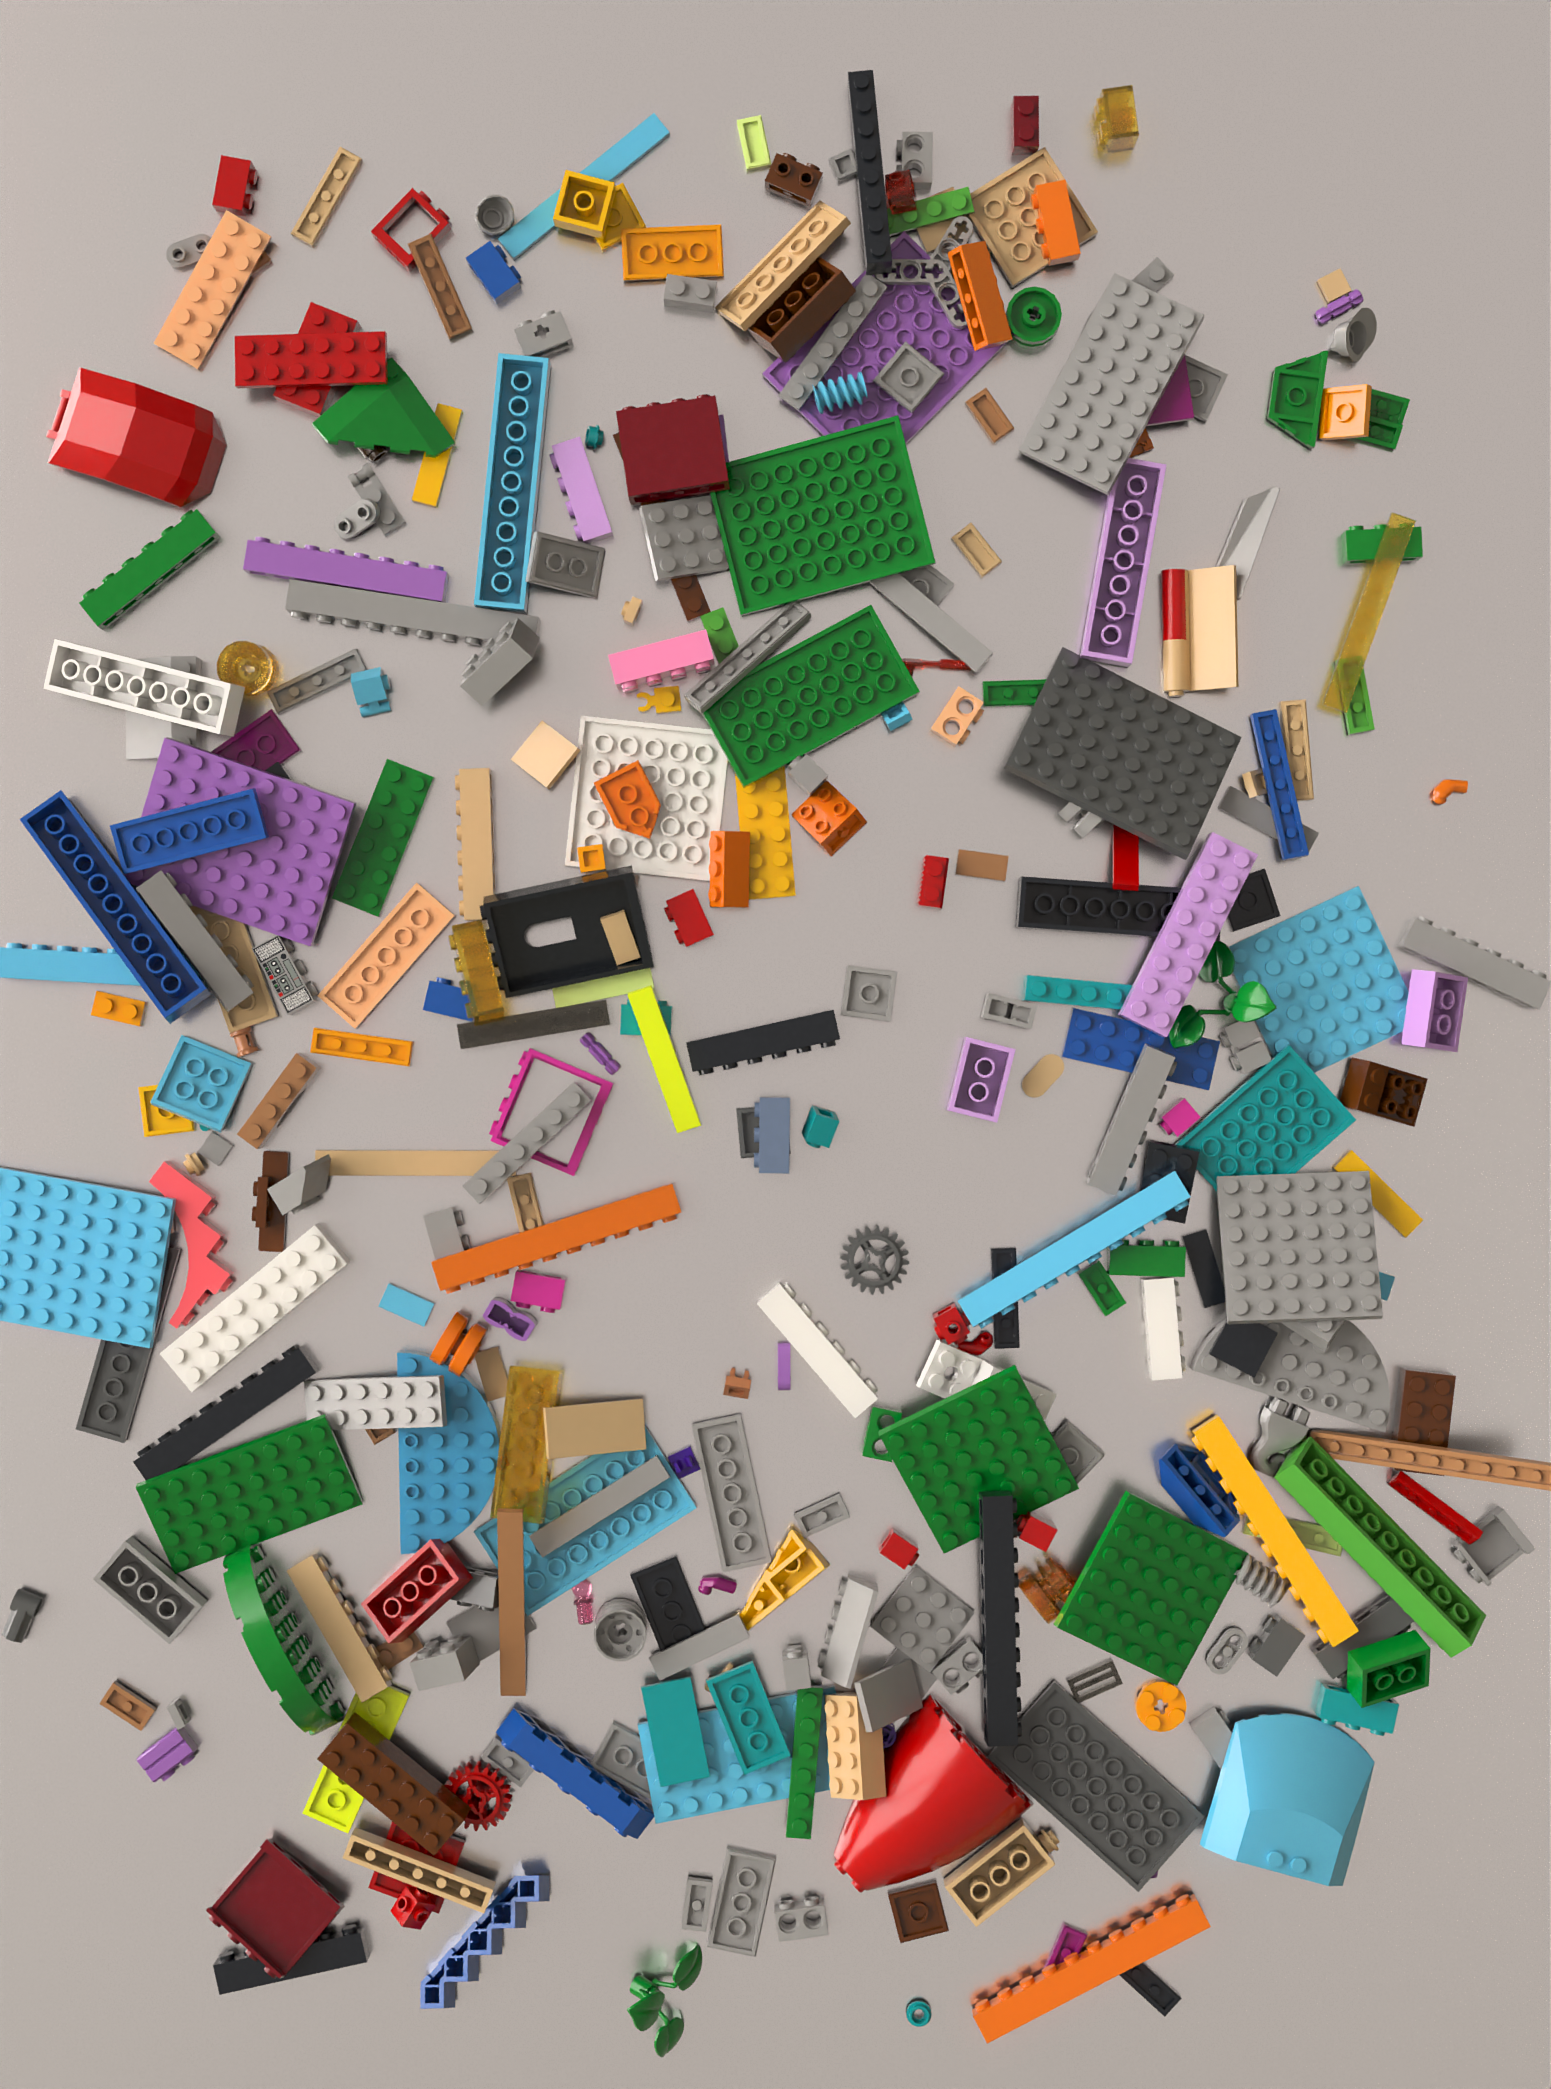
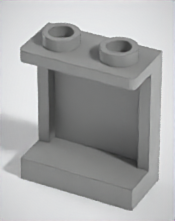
M1499 1506L1475 1524L1476 1527L1483 1531V1534L1477 1541L1470 1545L1461 1538H1458L1452 1543L1456 1548L1453 1553L1462 1564L1467 1562L1472 1568L1469 1573L1478 1584L1483 1582L1487 1586L1492 1583L1490 1580L1519 1556L1523 1553L1529 1555L1535 1550V1547L1506 1511Z

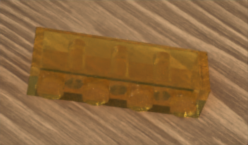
M482 920L453 925L452 935H448L450 949L455 950L457 958H454L456 973L461 972L463 979L459 981L462 996L467 995L468 1003L465 1004L467 1018H472L474 1026L504 1020V1008Z

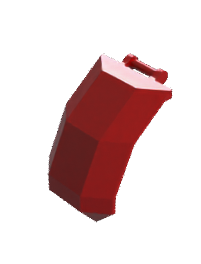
M79 367L72 391L61 390L59 396L61 401L52 428L48 430L46 438L55 441L48 460L49 464L103 479L178 507H183L211 493L226 448V442L213 412L145 386Z

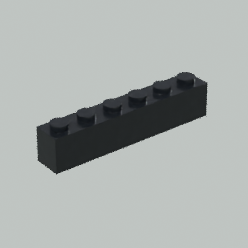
M834 1010L690 1041L686 1042L692 1071H698L700 1076L713 1073V1067L723 1066V1070L738 1067L737 1062L747 1060L749 1065L763 1062L762 1056L772 1055V1059L787 1056L786 1051L796 1049L797 1054L812 1051L811 1046L821 1044V1048L835 1046V1040L840 1039Z
M355 1924L343 1927L342 1931L333 1933L332 1930H325L291 1971L281 1979L278 1977L274 1979L264 1970L265 1965L259 1959L256 1962L246 1954L247 1948L243 1950V1953L234 1954L233 1951L219 1955V1958L213 1964L219 1995L366 1963L370 1957L364 1926L356 1927Z

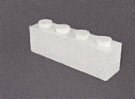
M1174 1277L1141 1278L1149 1378L1152 1381L1182 1378V1372L1186 1371L1185 1357L1180 1355V1347L1184 1346L1183 1332L1178 1331V1322L1182 1321L1180 1306L1176 1307V1297L1180 1296L1178 1281L1174 1282Z

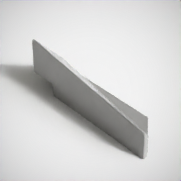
M1278 487L1267 489L1243 500L1216 567L1236 565L1237 600L1242 598L1280 491Z

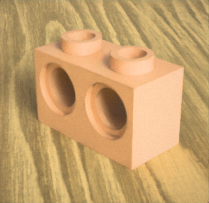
M958 686L930 731L954 747L958 742L963 744L971 732L967 729L972 721L977 723L984 710L981 709V706L984 702ZM962 701L970 702L973 707L972 712L969 714L962 713L959 709V704ZM949 722H954L958 725L959 732L955 735H950L946 732L945 725Z

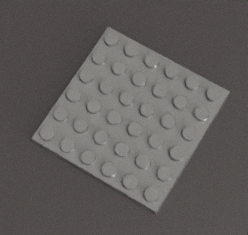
M1369 1171L1217 1176L1216 1184L1227 1324L1382 1319L1383 1310Z

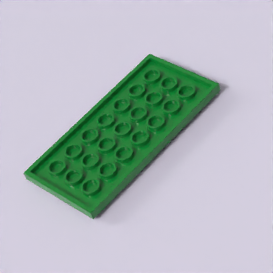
M869 605L757 665L707 709L703 716L742 787L745 788L790 764L797 756L800 755L802 757L914 697L920 691L872 605Z
M326 1414L136 1484V1490L175 1574L231 1554L250 1544L255 1545L363 1505V1499Z

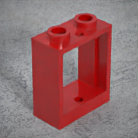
M413 188L371 230L373 237L409 272L416 266L412 254H408L385 232L397 218L415 201L438 223L430 233L436 245L451 230L448 222L450 218L440 208L436 211L430 205L431 199L423 191L417 193Z

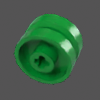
M1034 286L1024 288L1013 296L1006 310V317L1012 335L1011 341L1021 348L1030 350L1042 348L1051 342L1058 331L1062 317L1060 303L1054 294L1044 288ZM1030 316H1034L1036 318L1035 321H1031Z

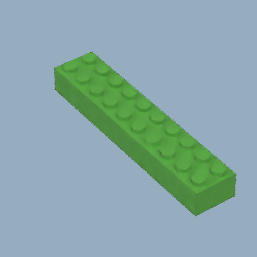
M1311 1436L1291 1449L1274 1477L1279 1484L1303 1506L1315 1521L1350 1554L1368 1575L1400 1605L1404 1612L1450 1658L1472 1646L1486 1614Z

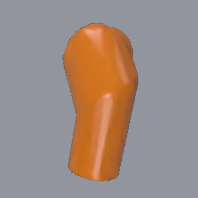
M1443 780L1434 788L1433 801L1436 804H1444L1447 800L1446 798L1453 792L1466 793L1468 781Z

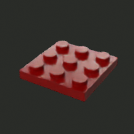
M392 1822L386 1837L387 1840L457 1866L466 1841L451 1835L439 1851L432 1855L394 1822ZM374 1871L368 1888L398 1899L406 1886L417 1887ZM430 1893L429 1897L436 1905L433 1912L439 1914L444 1898Z

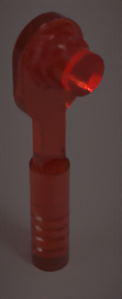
M912 658L902 659L911 676H913L916 666H940V669L971 671V668L961 660L940 659V661H927Z

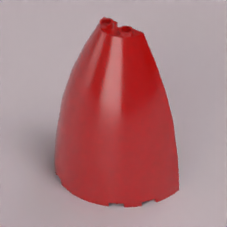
M931 1694L922 1701L923 1708L913 1712L896 1731L895 1742L890 1747L883 1748L886 1797L868 1800L853 1799L834 1851L837 1859L834 1865L843 1875L848 1873L853 1879L851 1883L860 1893L864 1890L869 1891L916 1878L964 1857L1000 1833L1033 1806V1801L1001 1768L996 1767L966 1736L962 1726Z

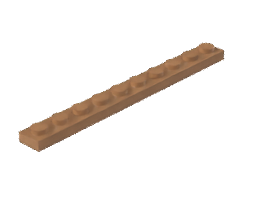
M1313 1429L1310 1434L1333 1459L1551 1491L1550 1462Z

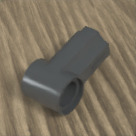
M19 1588L11 1602V1613L2 1636L10 1641L22 1643L32 1619L35 1618L40 1609L43 1598Z

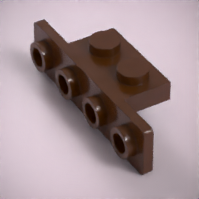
M264 1151L262 1176L258 1177V1181H254L253 1196H257V1204L252 1208V1221H255V1227L259 1228V1251H284L286 1214H281L267 1189L288 1177V1152Z

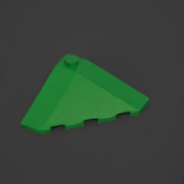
M393 358L387 360L388 384L355 385L312 423V426L328 444L338 445V440L355 442L354 447L374 450V445L390 447V452L410 454V450L426 452L425 457L436 458L455 445V441L415 384Z

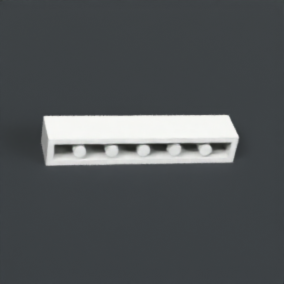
M779 1282L757 1301V1305L853 1417H858L878 1399L875 1394L878 1389L869 1379L864 1381L859 1374L862 1371L853 1360L848 1362L843 1357L845 1351L837 1341L833 1344L826 1337L829 1334L827 1329L820 1322L818 1324L813 1322L810 1318L813 1313L804 1303L799 1305L795 1301L796 1293L788 1284L783 1287Z

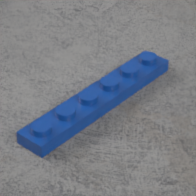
M1277 709L1252 713L1250 718L1282 861L1307 857L1309 852Z

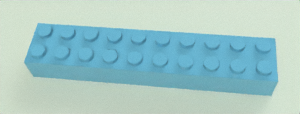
M498 353L474 606L477 608L527 614L529 582H525L533 533L535 532L551 368L549 358Z

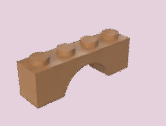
M296 1053L237 1135L256 1149L263 1148L276 1130L285 1112L309 1085L321 1067L302 1053Z

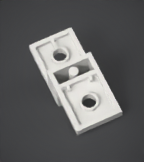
M937 1340L916 1386L942 1398H947L1004 1369ZM948 1367H954L955 1373L953 1377L945 1379V1370ZM1023 1379L1045 1421L1057 1394Z

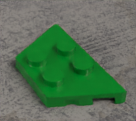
M1322 351L1319 354L1277 366L1273 372L1267 419L1312 449L1316 443L1328 351Z

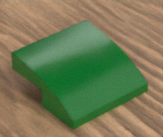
M1372 389L1369 436L1356 439L1396 449L1410 399Z

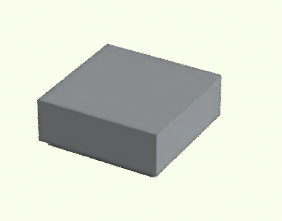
M852 148L828 159L838 183L856 176L855 156Z
M212 1131L198 1150V1153L217 1166H220L234 1145Z
M176 1699L166 1707L177 1730L189 1723L190 1717L181 1699Z

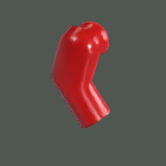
M982 1332L972 1342L963 1341L959 1343L958 1349L972 1355H981L992 1346L993 1336L989 1332Z

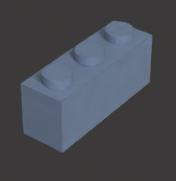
M760 1097V1102H755L754 1117H759V1127H754V1143H759V1153H754V1168H759V1173L789 1174L790 1097Z

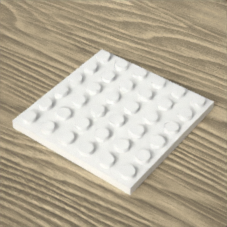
M581 716L577 746L581 751L576 756L565 866L580 867L577 847L603 844L606 870L632 865L633 872L636 874L710 881L709 841L711 831H720L728 763V759L711 729ZM639 760L661 804L650 839L616 828L594 785V782Z

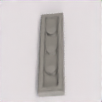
M355 648L266 692L277 714L280 715L350 681L352 673L368 669L358 648Z
M1229 786L1218 809L1278 840L1271 807L1255 798H1249V795ZM1303 825L1309 852L1319 833Z
M737 1614L649 1656V1660L659 1680H663L750 1638V1634L740 1614Z

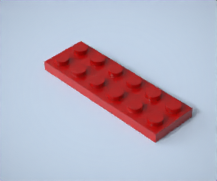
M385 331L235 336V387L237 389L388 384L387 333Z

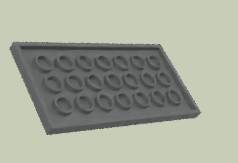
M1055 1681L1051 1683L1018 1720L1022 1726V1736L1018 1737V1745L995 1746L988 1754L989 1759L1138 1892L1205 1818L1203 1813Z

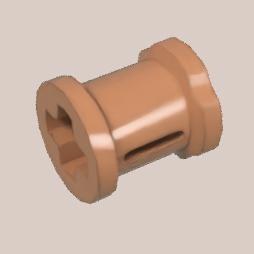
M251 1027L230 1033V1037L234 1038L238 1049L237 1057L259 1051L258 1047L254 1045L250 1033L252 1031Z

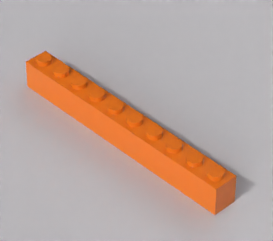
M670 1183L431 1261L440 1291L446 1290V1294L461 1290L460 1285L470 1282L471 1286L485 1282V1276L494 1274L495 1278L509 1274L508 1269L518 1266L519 1270L534 1266L532 1262L534 1260L542 1258L543 1262L558 1258L556 1253L565 1250L567 1255L582 1250L580 1245L590 1243L591 1247L605 1243V1237L614 1235L615 1239L629 1235L628 1230L638 1227L639 1231L653 1227L652 1222L662 1219V1222L666 1223L677 1219L676 1214L681 1213V1209L673 1184Z
M1185 1894L1175 1900L1176 1903L1168 1908L1166 1906L1159 1907L1153 1912L1154 1915L1146 1919L1144 1917L1136 1919L1131 1923V1927L1123 1931L1122 1929L1115 1930L1109 1934L1108 1939L1101 1943L1100 1941L1092 1942L1086 1947L1087 1950L1079 1954L1077 1952L1069 1954L1064 1958V1962L1056 1966L1055 1964L1048 1965L1042 1970L1041 1974L1034 1978L1032 1975L1025 1977L1019 1982L1020 1985L1012 1989L1010 1987L1004 1988L997 1993V1997L978 2002L975 2008L972 2009V2013L987 2044L1210 1928L1209 1921L1195 1895L1189 1896V1894Z

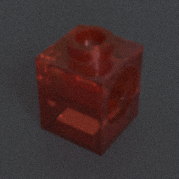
M910 170L895 171L885 175V191L892 215L917 210L916 191Z

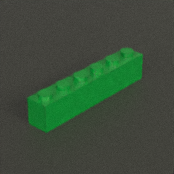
M198 509L194 512L192 510L186 512L180 518V523L175 527L169 526L161 533L162 537L155 543L153 541L147 543L141 549L142 553L135 559L134 557L127 559L121 565V570L116 574L110 573L102 580L103 584L96 590L94 588L88 590L82 596L83 600L79 604L97 627L102 630L105 629L220 537Z

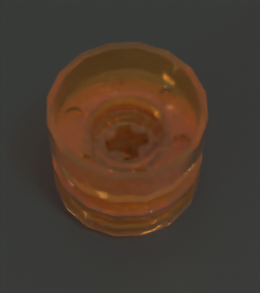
M1051 1556L1045 1559L1051 1568L1048 1572L1041 1564L1037 1565L1042 1576L1041 1578L1037 1579L1028 1572L1019 1579V1588L1048 1624L1052 1623L1061 1611L1057 1603L1062 1601L1065 1604L1066 1596L1070 1594L1076 1583L1067 1570L1053 1560Z

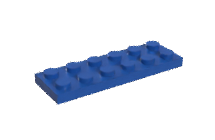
M256 788L110 825L123 874L269 837Z
M1073 1008L1062 1057L1133 1073L1145 1043L1175 1056L1174 1061L1177 1062L1175 1071L1172 1076H1167L1166 1081L1209 1090L1220 1041L1201 1037L1193 1045L1175 1049L1171 1045L1169 1034L1167 1037H1162L1129 1020Z

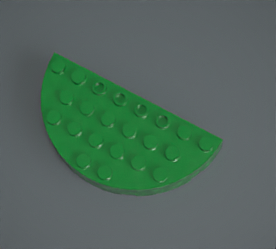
M250 1544L226 1555L223 1561L224 1568H228V1571L223 1573L232 1611L236 1620L240 1618L244 1627L241 1634L263 1679L271 1692L277 1690L282 1698L279 1701L280 1706L305 1733L309 1731L310 1735H316L343 1721L344 1709L340 1702H335L330 1682L327 1679H323L320 1673L322 1668L316 1657L312 1658L308 1650L310 1649L308 1639L305 1635L301 1636L297 1628L299 1623L293 1612L289 1613L284 1593L281 1590L278 1591L274 1584L276 1581L274 1573L270 1568L267 1569L262 1561L264 1554L261 1548Z

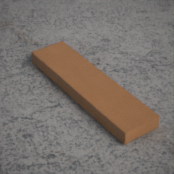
M432 234L408 243V247L448 338L451 339L471 330V324Z

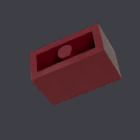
M1013 96L1011 104L1012 155H1033L1038 151L1039 96Z

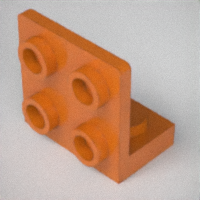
M825 781L792 813V817L817 840L830 856L834 855L867 823L858 809L828 781Z

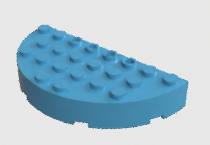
M400 1350L397 1352V1376L444 1375L447 1426L398 1428L401 1554L416 1553L430 1539H441L443 1543H446L471 1525L492 1495L500 1473L502 1454L499 1422L489 1403L490 1401L487 1400L481 1387L465 1372L460 1377L451 1373L448 1369L449 1361L439 1366L429 1360L431 1354L414 1350Z

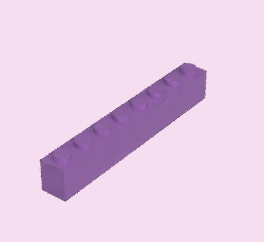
M255 537V541L247 540L243 570L246 573L445 603L449 574L447 571H443L444 567L429 565L428 568L419 567V563L404 561V564L394 563L392 558L379 557V560L369 559V555L363 553H354V556L344 555L345 551L330 549L329 552L320 551V547L305 545V548L295 547V543L280 541L279 545L270 543V539Z

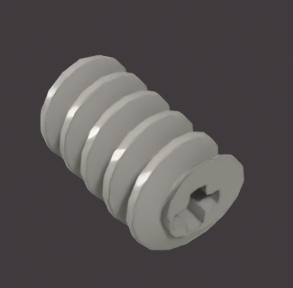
M1248 1554L1241 1563V1569H1237L1234 1574L1237 1575L1236 1584L1239 1585L1242 1581H1245L1244 1590H1248L1253 1586L1252 1595L1256 1596L1261 1592L1260 1601L1264 1602L1267 1598H1270L1268 1606L1272 1608L1286 1594L1290 1583L1285 1584V1579L1277 1578V1574L1274 1571L1268 1573L1269 1568L1267 1566L1260 1567V1562L1258 1560L1252 1561V1556Z

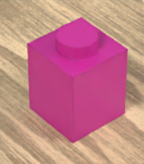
M1181 1098L1159 1116L1162 1120L1159 1125L1167 1135L1173 1134L1178 1137L1201 1117L1185 1098Z

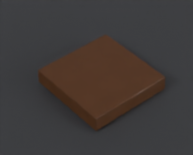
M936 1880L888 1892L900 1943L949 1931Z

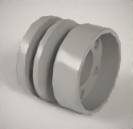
M614 1599L605 1603L599 1609L594 1623V1642L598 1651L603 1656L613 1661H627L640 1653L646 1642L647 1630L646 1617L643 1610L635 1602L627 1599ZM625 1624V1629L616 1630V1625Z

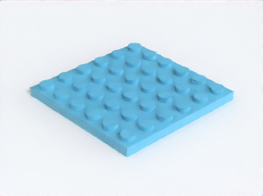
M1359 886L1229 946L1235 959V967L1232 974L1239 989L1251 981L1261 983L1277 1009L1265 1017L1255 1020L1272 1058L1289 1044L1315 1073L1388 1039L1404 1029L1409 992Z

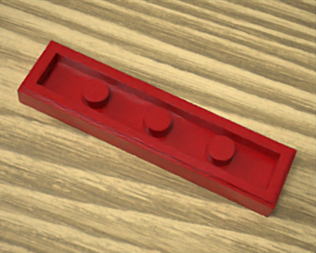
M1398 1472L1389 1481V1486L1467 1544L1471 1545L1483 1534L1482 1530L1404 1472Z

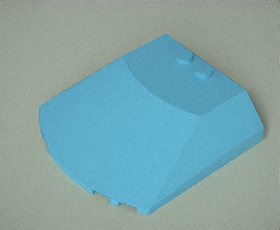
M1288 1713L1262 1714L1248 1720L1242 1719L1237 1721L1230 1738L1200 1845L1205 1849L1237 1862L1326 1886H1343L1375 1762L1367 1751L1349 1735L1330 1724L1323 1723L1312 1717Z

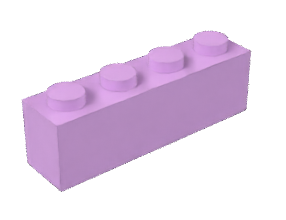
M580 436L552 445L554 453L549 454L553 468L559 467L562 477L557 478L561 492L567 491L570 501L565 502L569 515H575L577 525L573 527L577 539H583L584 543L590 544L613 536Z

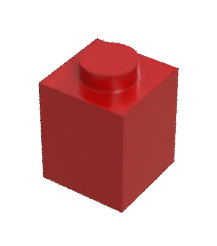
M892 1529L880 1546L879 1553L905 1570L908 1565L913 1566L919 1557V1553H917L919 1548L917 1544L895 1529Z

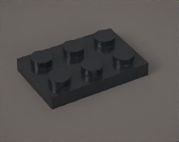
M1150 1140L1140 1191L1176 1171L1191 1196L1200 1149ZM1189 1205L1177 1212L1174 1208L1165 1213L1167 1218L1164 1220L1185 1224Z

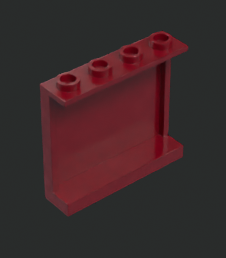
M703 394L689 400L678 398L664 404L653 402L639 408L628 406L620 411H616L627 491L631 505L730 489L715 395Z
M266 1839L260 1846L261 1850L212 1907H208L206 1911L210 1914L209 1920L217 1927L222 1925L228 1931L227 1936L234 1943H241L247 1948L245 1952L251 1959L256 1962L259 1959L265 1965L264 1970L274 1979L276 1977L281 1979L291 1971L345 1905L273 1839Z

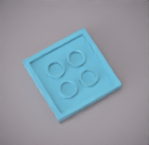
M181 1035L150 1103L153 1106L221 1133L252 1064Z

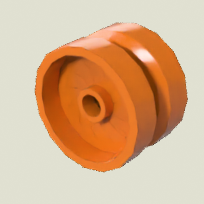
M457 1311L439 1339L429 1360L440 1366L447 1361L450 1354L454 1355L448 1369L451 1373L460 1377L467 1365L471 1364L482 1345L480 1343L488 1329L476 1323L472 1325L467 1334H464L463 1332L469 1323V1319Z

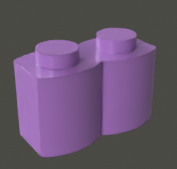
M493 1298L483 1314L484 1319L489 1324L497 1328H504L510 1336L521 1341H527L537 1324V1321L530 1314L515 1310L508 1301L501 1298Z

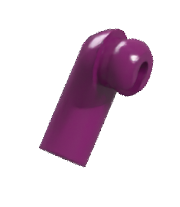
M703 1577L699 1581L700 1586L698 1590L705 1595L711 1594L712 1588L733 1594L737 1583L722 1577Z

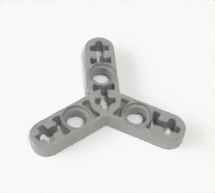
M959 216L952 221L930 260L892 259V271H896V266H900V279H896V273H889L888 278H883V274L874 275L876 279L885 285H929L950 324L957 329L966 328L968 325L966 318H964L965 322H962L960 319H954L956 317L954 307L951 310L947 308L954 306L958 301L961 302L956 282L950 273L952 268L949 257H945L941 249L946 244L953 245L955 248L960 246L954 237L957 233V227L955 226H961L962 223L966 225L965 230L967 233L962 232L958 242H962L961 245L967 244L972 235L973 224L970 219L964 216ZM914 266L918 271V275L912 279L905 277L903 273L905 267ZM921 266H926L925 271H932L933 267L936 266L943 274H939L938 278H933V274L925 273V279H921ZM945 288L953 289L955 298L951 301L944 300L941 297L942 290ZM958 304L959 312L964 313L962 304Z

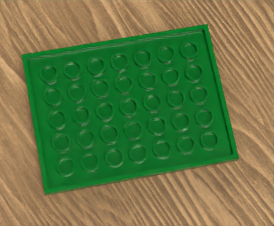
M898 415L726 462L730 489L710 493L742 616L936 564Z

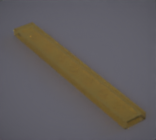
M1393 512L1390 513L1322 702L1324 706L1344 713L1348 711L1413 531L1415 520Z

